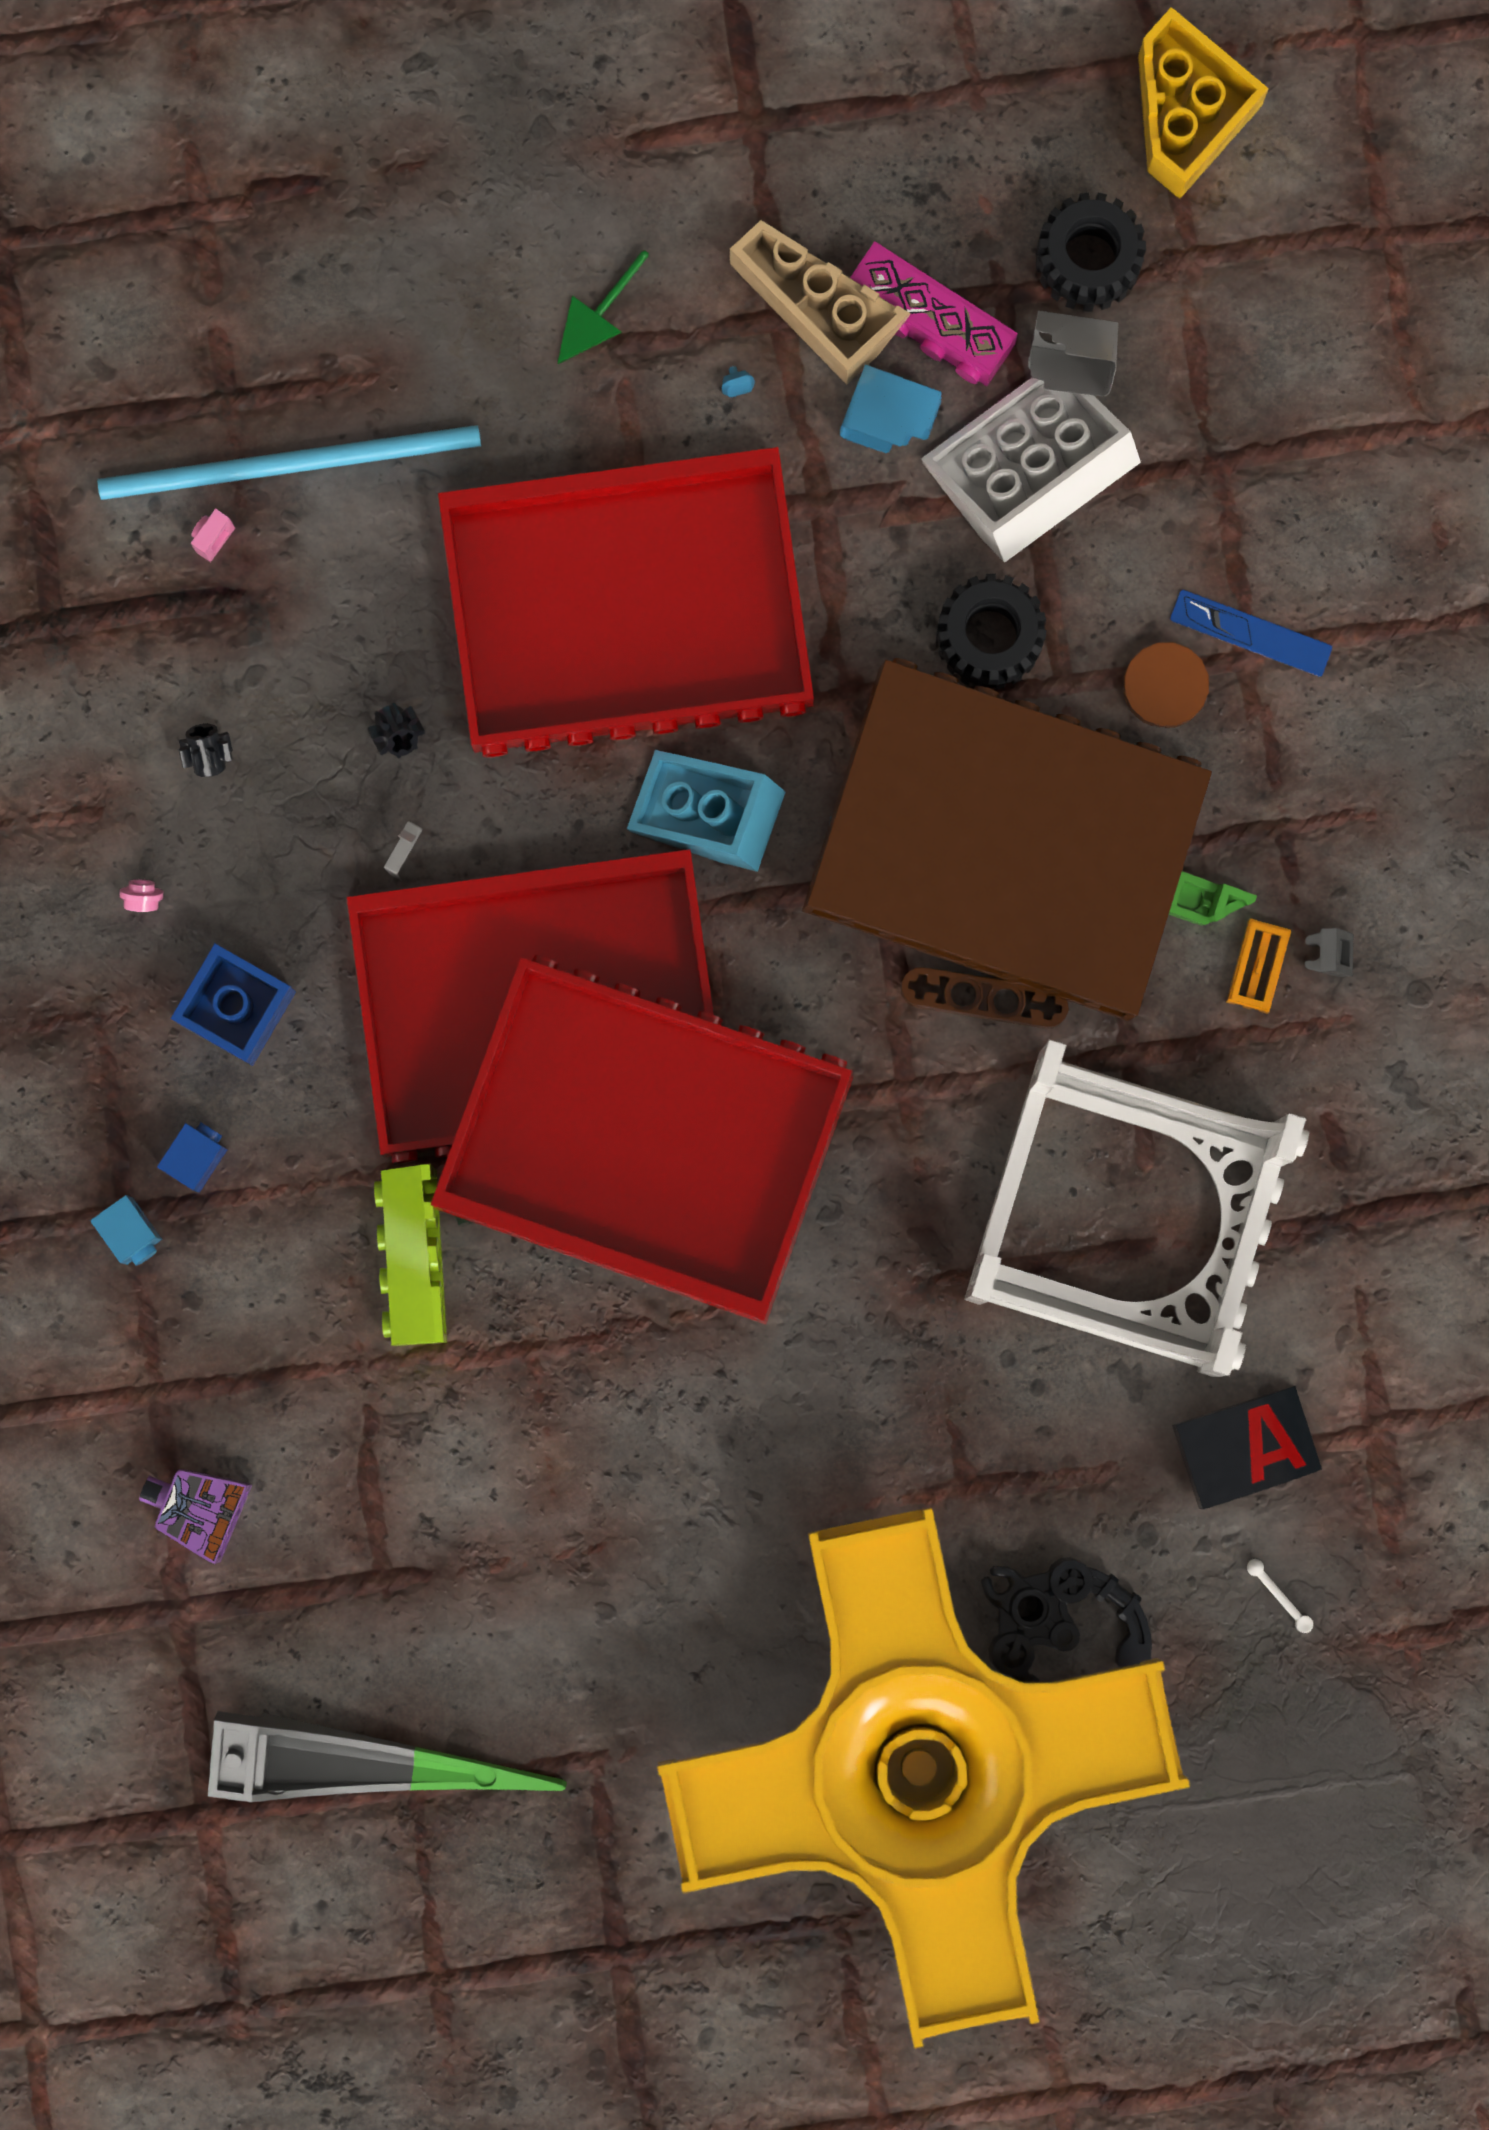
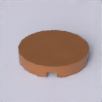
M1174 642L1155 643L1142 649L1130 661L1124 676V698L1130 711L1143 723L1157 727L1176 728L1190 722L1203 708L1209 693V674L1202 659L1190 648Z

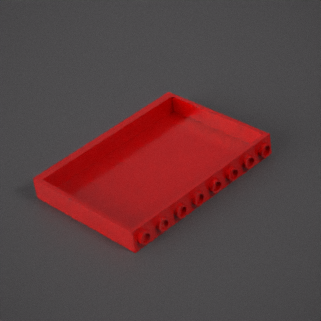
M779 447L438 493L469 733L474 753L482 752V757L487 758L499 757L508 754L507 748L525 746V751L536 752L551 748V742L566 740L569 746L590 744L593 742V737L610 735L611 740H624L635 737V731L652 729L653 734H668L678 731V725L695 723V727L698 729L712 728L721 725V719L738 717L739 723H749L764 719V713L779 711L781 717H794L805 714L806 708L813 707L814 695Z
M691 849L347 897L380 1155L391 1157L393 1164L417 1161V1153L435 1151L436 1158L448 1157L521 957L531 961L534 955L551 959L559 964L557 970L572 975L575 969L592 973L600 978L598 984L613 989L616 983L633 987L641 992L639 998L654 1003L657 997L674 1001L682 1005L680 1012L697 1017L698 1011L714 1015Z
M534 955L532 961L521 957L430 1205L436 1210L766 1325L854 1077L853 1071L846 1068L848 1062L829 1054H822L821 1060L804 1054L806 1050L804 1046L788 1040L781 1039L779 1045L763 1040L764 1033L747 1026L740 1025L738 1031L721 1026L723 1019L706 1012L698 1011L697 1017L680 1012L682 1005L665 998L657 997L655 1003L639 998L641 993L639 990L621 983H616L614 989L598 984L600 979L598 976L580 969H575L573 975L557 970L559 965L557 962L539 955Z

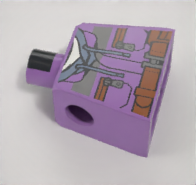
M179 1469L175 1474L172 1484L149 1476L142 1488L139 1500L161 1509L154 1526L157 1530L208 1562L216 1564L220 1563L252 1485L242 1481Z

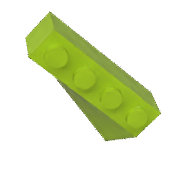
M430 1164L382 1170V1181L374 1182L376 1207H383L384 1224L377 1225L379 1251L386 1250L387 1268H380L379 1270L381 1294H388L389 1311L382 1312L384 1338L391 1337V1346L447 1343L440 1212L430 1205L438 1185L437 1170Z

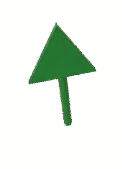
M643 250L595 311L572 295L558 364L622 333L601 316L648 258L649 253L646 250Z

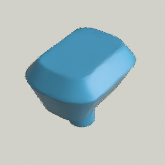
M735 366L730 367V374L723 378L722 393L728 397H735L751 392L755 385L753 376L745 370L738 372Z

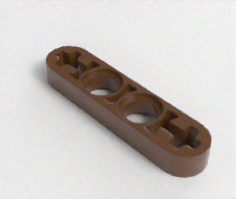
M925 967L910 970L904 976L901 984V994L904 1000L916 1008L1043 1029H1052L1059 1026L1065 1020L1069 1011L1067 1000L1010 981ZM918 976L926 977V985L939 988V978L947 979L948 983L944 990L945 1004L935 1002L939 995L937 993L926 992L923 999L915 998V991L908 989V984L916 983ZM967 983L974 988L976 998L971 1005L961 1007L953 1002L951 990L956 984ZM1010 990L1016 994L1018 998L1017 1009L1009 1014L999 1012L994 1006V996L997 992ZM1025 992L1033 994L1030 1003L1043 1004L1047 997L1054 998V1006L1060 1007V1013H1055L1050 1020H1045L1041 1010L1030 1009V1018L1022 1017L1021 1013L1026 1004Z

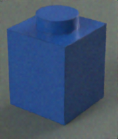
M200 1122L196 1129L185 1123L157 1168L193 1191L200 1193L228 1149L218 1143L222 1135Z

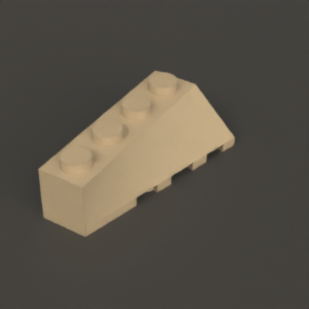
M762 220L730 248V265L846 385L864 369L865 364L869 365L880 354L910 316L908 311L898 305L895 307L879 297V293L868 286L858 284L842 274V270L829 262L825 263L810 254L807 248Z

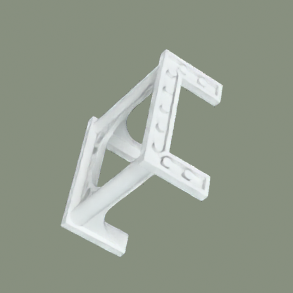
M1049 1040L1039 1052L964 1300L979 1305L991 1302L1197 1366V1372L1211 1377L1230 1376L1231 1370H1239L1246 1349V1344L1240 1343L1242 1332L1233 1330V1328H1241L1245 1317L1247 1304L1241 1303L1245 1286L1253 1287L1258 1273L1259 1262L1253 1261L1258 1244L1264 1246L1270 1233L1272 1221L1267 1220L1266 1216L1270 1203H1278L1283 1189L1284 1179L1278 1178L1282 1166L1293 1162L1297 1156L1302 1157L1309 1138V1131L1303 1130L1306 1119L1292 1114H1287L1275 1122L1241 1117L1063 1062L1062 1058L1066 1045ZM1045 1098L1170 1136L1189 1148L1205 1165L1213 1179L1219 1197L1221 1212L1220 1231L1214 1251L1201 1272L1186 1286L1156 1300L1144 1302L1120 1301L1000 1264L1002 1258L997 1256ZM1193 1138L1200 1139L1203 1142L1199 1145ZM1213 1146L1220 1152H1223V1147L1232 1149V1152L1224 1155L1217 1162L1212 1160L1210 1156V1147ZM1244 1160L1251 1164L1253 1168L1252 1175L1244 1184L1232 1186L1224 1181V1170L1232 1162ZM1250 1191V1195L1245 1197L1239 1204L1244 1209L1239 1212L1234 1211L1230 1205L1232 1196ZM1241 1223L1238 1232L1231 1229V1227ZM1225 1238H1231L1234 1241V1247L1231 1250L1223 1248L1222 1242ZM1222 1258L1230 1259L1228 1268ZM1211 1275H1217L1221 1279V1284L1217 1282L1215 1286L1216 1292L1219 1295L1218 1301L1214 1294L1206 1288L1207 1280ZM1190 1294H1199L1208 1303L1210 1317L1206 1323H1196L1188 1316L1185 1309V1301ZM1165 1306H1175L1176 1317L1181 1325L1171 1323L1173 1317H1161L1160 1314ZM1150 1310L1151 1316L1142 1314L1141 1311Z

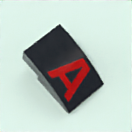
M1296 1386L1172 1425L1198 1508L1201 1510L1322 1470Z

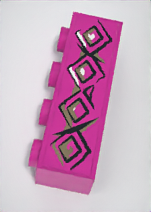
M875 241L850 277V279L858 284L866 285L879 293V297L895 307L898 305L910 313L908 319L896 332V336L900 338L911 337L921 344L920 349L927 356L936 361H941L942 358L957 367L955 371L960 377L972 384H977L979 381L983 385L988 386L1015 346L1017 332Z

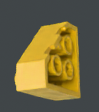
M1170 7L1143 38L1138 60L1147 171L1180 199L1262 107L1269 88Z

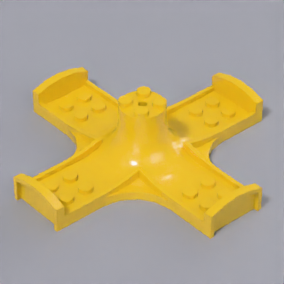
M932 1508L810 1532L808 1536L830 1637V1677L818 1706L793 1731L762 1743L680 1760L675 1758L658 1762V1773L662 1778L680 1867L682 1892L700 1890L786 1871H826L855 1883L880 1909L892 1938L914 2048L923 2047L922 2039L973 2026L1028 2017L1031 2024L1040 2022L1017 1916L1016 1878L1029 1846L1051 1823L1083 1809L1190 1787L1188 1778L1182 1772L1161 1674V1671L1165 1670L1163 1661L1155 1658L1141 1661V1664L1054 1682L1017 1681L991 1670L966 1644L954 1615Z

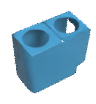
M865 364L840 427V436L851 442L883 453L890 452L893 444L900 447L908 445L911 437L926 440L929 438L938 414L942 393L936 389Z

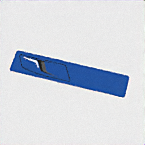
M1186 590L1180 591L1170 617L1172 622L1319 677L1323 675L1332 651V646Z

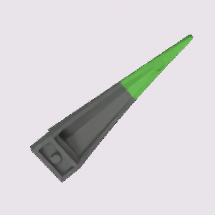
M217 1711L213 1728L208 1796L245 1802H260L321 1795L407 1790L492 1789L562 1791L566 1789L567 1782L563 1779L263 1713L262 1717Z

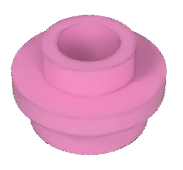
M131 880L128 887L120 889V898L124 900V909L151 912L158 910L159 901L163 899V890L155 888V882L150 880Z

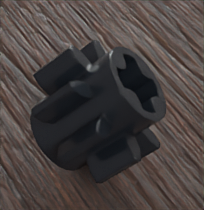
M392 703V705L386 706L379 712L376 711L374 713L376 716L375 725L368 727V732L381 755L389 751L397 756V758H401V756H405L418 749L417 736L425 734V730L412 706L403 710L401 707L396 706L395 703Z
M204 723L195 725L186 731V739L179 740V754L182 767L189 768L193 766L194 773L197 776L211 777L220 774L226 768L225 762L233 760L231 754L233 749L229 733L219 734L214 724Z

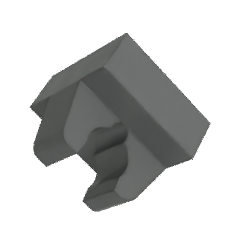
M1338 928L1321 929L1319 933L1307 936L1305 944L1320 946V957L1315 961H1305V967L1335 977L1353 976L1354 934Z

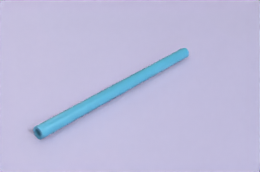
M474 425L100 478L97 482L101 500L480 447L481 439L479 426Z

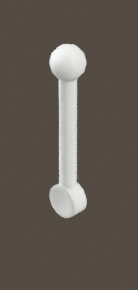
M1259 1559L1250 1560L1247 1563L1248 1573L1252 1576H1257L1294 1618L1295 1627L1299 1632H1310L1314 1626L1312 1619L1309 1616L1302 1615L1265 1573L1262 1561Z

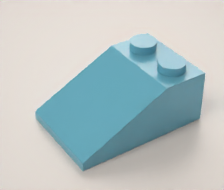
M655 750L627 830L682 850L691 849V853L723 864L758 872L786 792L762 773Z

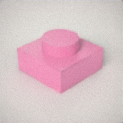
M215 508L210 517L203 516L194 527L191 535L194 539L191 545L196 553L211 562L235 527L229 517Z

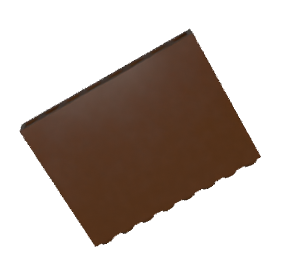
M893 658V661L885 660L879 668L802 912L1126 1021L1137 1017L1212 771L1201 768L1202 763L1188 756H1177L1175 759L1160 754L1161 748L1146 742H1137L1134 745L1120 740L1121 735L1115 731L1105 728H1096V731L1081 727V722L1072 716L1056 714L1055 717L1046 715L1039 712L1040 707L1024 700H1016L1015 703L998 698L999 693L990 688L975 686L973 690L959 685V680L952 675L942 672H934L933 675L918 671V666L911 661L901 658Z

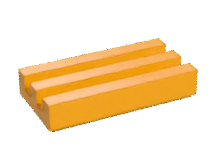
M1251 918L1248 920L1226 1003L1241 1005L1247 1009L1259 1010V1012L1265 1014L1270 1012L1291 934L1290 929ZM1256 930L1262 931L1246 995H1238ZM1273 934L1279 936L1263 999L1259 1001L1254 998L1271 935Z

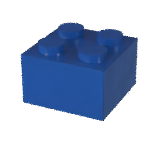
M214 944L171 1019L253 1066L296 991L286 983L221 946Z

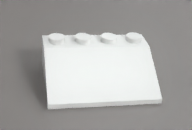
M1030 378L921 458L924 466L979 537L1004 563L1141 463L1131 431L1094 395L1046 390L1044 388V381Z

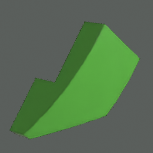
M1182 871L1169 915L1202 926L1210 922H1216L1226 917V915L1254 903L1257 895L1227 884H1216Z

